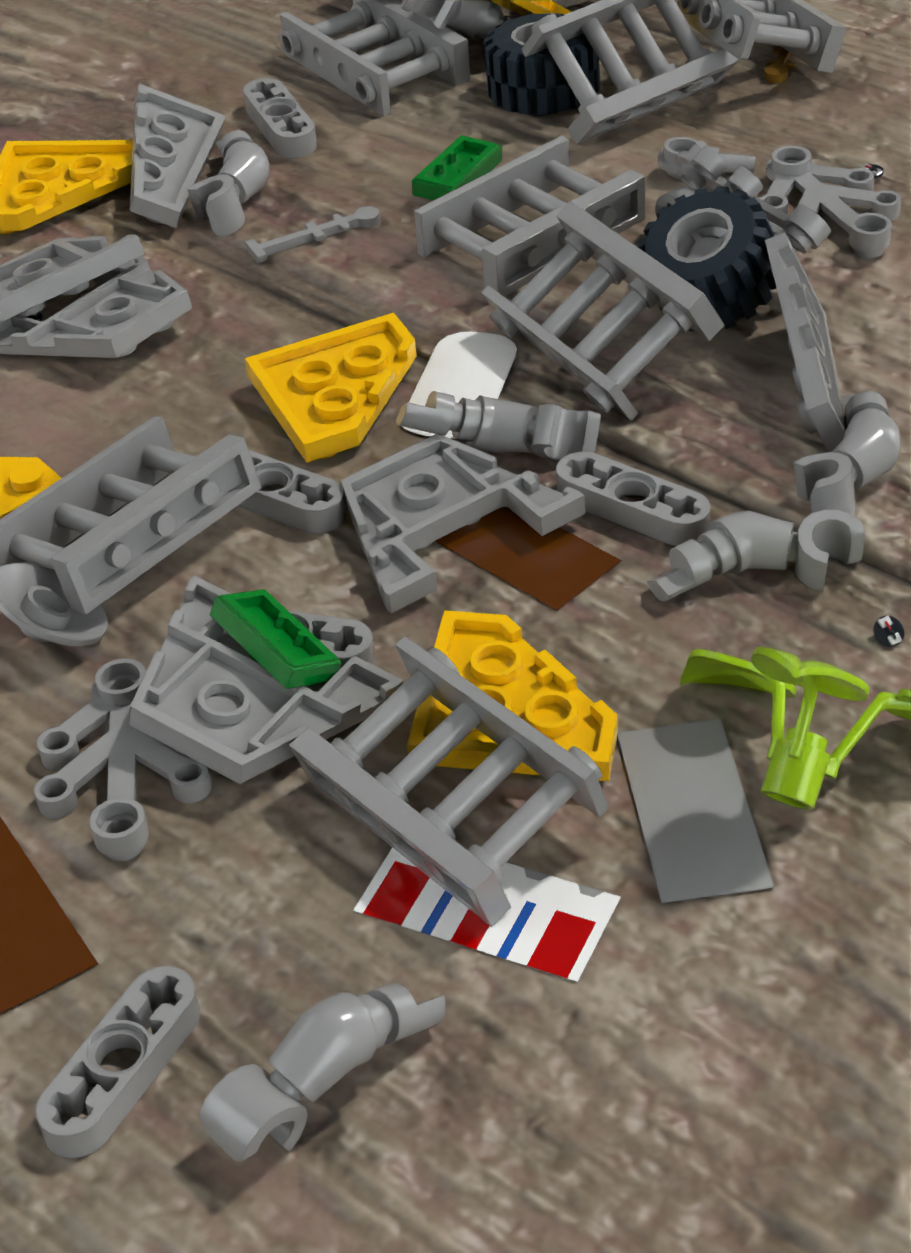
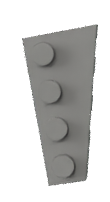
M138 83L134 104L130 211L146 217L151 222L166 224L176 228L190 200L187 189L198 183L215 147V142H217L222 132L226 116Z
M783 232L765 240L789 336L787 337L788 347L796 365V368L792 369V374L798 392L803 401L797 403L807 432L809 434L818 432L827 451L830 452L844 439L847 425L826 314L786 232Z

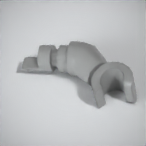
M403 0L399 7L407 12H414L425 19L433 21V24L439 29H444L445 26H448L470 38L477 35L485 39L489 31L495 29L501 23L513 19L508 15H505L503 18L499 17L500 11L490 6L491 0Z
M240 130L231 131L220 141L215 142L224 159L223 167L219 173L187 189L196 218L207 219L209 217L213 232L220 237L233 234L243 226L245 215L242 204L266 186L270 174L269 161L264 150L253 143L250 135Z
M432 391L425 406L409 402L403 404L397 416L396 425L434 434L438 433L443 436L451 430L453 438L465 440L467 446L477 450L492 453L533 451L540 458L559 462L560 459L571 453H595L601 414L588 410L575 411L564 409L557 404L538 405L537 408L536 406L481 395L476 400L462 397L459 403H455L454 395Z
M864 391L842 396L848 424L844 439L832 452L806 456L794 462L797 496L806 500L810 499L812 513L824 509L840 510L854 516L856 510L854 490L860 489L887 473L896 464L900 455L901 435L897 423L889 416L885 399L880 394L873 391Z
M824 509L811 513L803 519L798 532H794V523L753 511L735 512L711 522L709 531L699 535L697 541L690 539L670 549L669 561L672 569L646 582L655 597L665 602L710 580L713 574L719 576L727 571L738 574L748 569L786 570L788 562L794 563L795 574L801 582L811 589L823 592L828 557L838 559L845 565L860 562L863 555L865 532L859 519L850 513L840 510Z
M389 983L366 994L355 996L351 993L340 992L316 1003L298 1017L268 1059V1062L275 1068L271 1075L264 1068L255 1064L245 1065L228 1073L214 1086L204 1100L199 1113L203 1128L237 1162H242L256 1154L261 1142L268 1133L290 1152L299 1140L308 1117L306 1108L299 1101L306 1096L314 1103L351 1069L369 1061L376 1049L440 1024L446 1010L444 995L416 1003L406 987L399 983Z

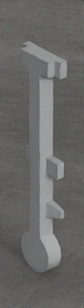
M364 206L358 208L354 214L346 217L336 213L332 215L333 221L316 225L312 221L304 224V230L260 244L255 239L245 241V246L256 263L266 261L269 255L309 242L320 241L328 236L353 228L374 227L380 223V211L373 206Z

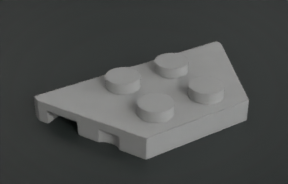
M127 235L109 246L105 236H92L82 239L75 237L57 238L1 264L0 323L16 315L27 317L36 314L45 307V301L60 294L62 296H70L80 293L90 286V280L145 255L138 235Z

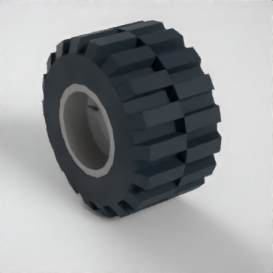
M554 13L518 17L501 23L486 35L487 38L484 39L487 89L489 99H492V103L496 106L503 107L504 110L533 115L559 113L580 106L578 99L548 48L528 57H525L521 50L533 33L531 31L532 26L543 17ZM555 14V15H556V17L558 18V17L563 16L564 14ZM581 34L567 40L566 43L594 91L598 93L600 90L599 58L585 34Z
M717 186L714 191H708L706 187L695 190V194L688 197L684 194L674 199L675 204L669 208L664 206L656 213L658 219L648 222L643 232L646 237L639 240L638 248L702 291L724 323L725 329L737 326L736 321L743 317L747 320L757 314L755 309L759 305L766 306L773 298L770 290L777 288L765 240L774 237V233L765 212L754 197L749 199L747 192L740 189L731 193L729 187Z

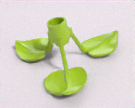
M756 647L751 657L752 662L716 651L695 649L690 652L680 678V685L692 683L731 684L772 694L771 744L766 757L770 762L760 793L777 802L804 810H814L824 776L836 779L842 761L883 710L895 716L911 720V689H900L898 694L880 692L833 753L829 755L825 752L828 740L808 731L817 694L821 692L844 700L865 701L868 698L870 688L866 682L855 675L824 662L815 660L801 661L797 656L782 650ZM794 685L803 687L804 695L796 727L788 728L784 738L785 697L795 698L797 688Z

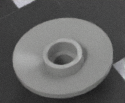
M12 563L0 567V610L17 624L20 630L28 637L41 642L50 641L67 646H88L98 642L105 634L108 627V619L101 604L87 615L71 610L55 571L26 563Z

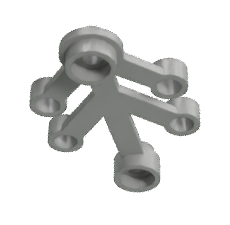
M693 145L688 152L681 151L676 156V161L680 166L677 175L688 187L693 190L707 187L708 191H714L717 186L729 187L731 193L737 189L747 192L749 199L754 197L760 203L774 236L786 232L795 251L797 250L805 254L810 248L817 249L831 233V229L824 219L803 204H799L788 215L756 197L763 189V185L746 168L740 166L728 180L721 177L722 173L727 169V164L715 151L706 146L702 148L698 145Z
M783 146L773 151L772 159L766 165V175L773 182L767 194L760 197L761 200L788 214L787 197L792 189L797 188L803 193L799 204L811 208L816 213L821 209L849 233V244L853 247V251L857 256L876 258L884 253V249L890 245L891 221L900 216L902 199L900 194L890 190L873 191L874 173L868 169H845L815 165L813 160H811L810 151L806 148ZM821 182L844 184V187L822 184ZM848 205L870 208V213L857 214Z
M117 659L103 665L97 671L95 682L91 688L93 700L59 727H53L44 731L37 739V748L43 766L49 770L58 771L41 778L34 786V796L38 810L46 818L59 819L71 814L78 805L76 791L108 766L107 801L98 805L93 810L89 824L96 848L115 861H126L139 855L149 838V828L144 809L136 801L137 761L168 779L174 798L180 802H198L207 797L212 788L207 766L192 758L184 757V754L177 750H172L129 725L130 705L147 671L143 664L133 659ZM109 720V731L80 754L78 742ZM188 779H195L193 781L184 782ZM62 794L58 797L50 798L54 795Z

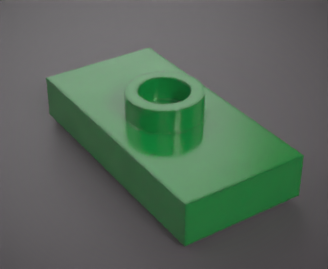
M461 135L411 180L412 194L434 201L491 172L502 161V145Z
M265 589L216 596L209 615L249 653L252 660L261 664L285 689L328 682L338 672L342 663L338 657Z

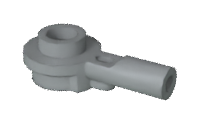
M689 137L670 138L665 141L664 149L658 154V165L669 176L680 179L677 175L680 166L676 161V156L681 151L688 152L693 145H698L702 148L704 146L707 147L704 141H697ZM708 147L715 151L727 164V169L723 173L733 174L741 166L754 174L756 156L719 153L720 150L718 148Z

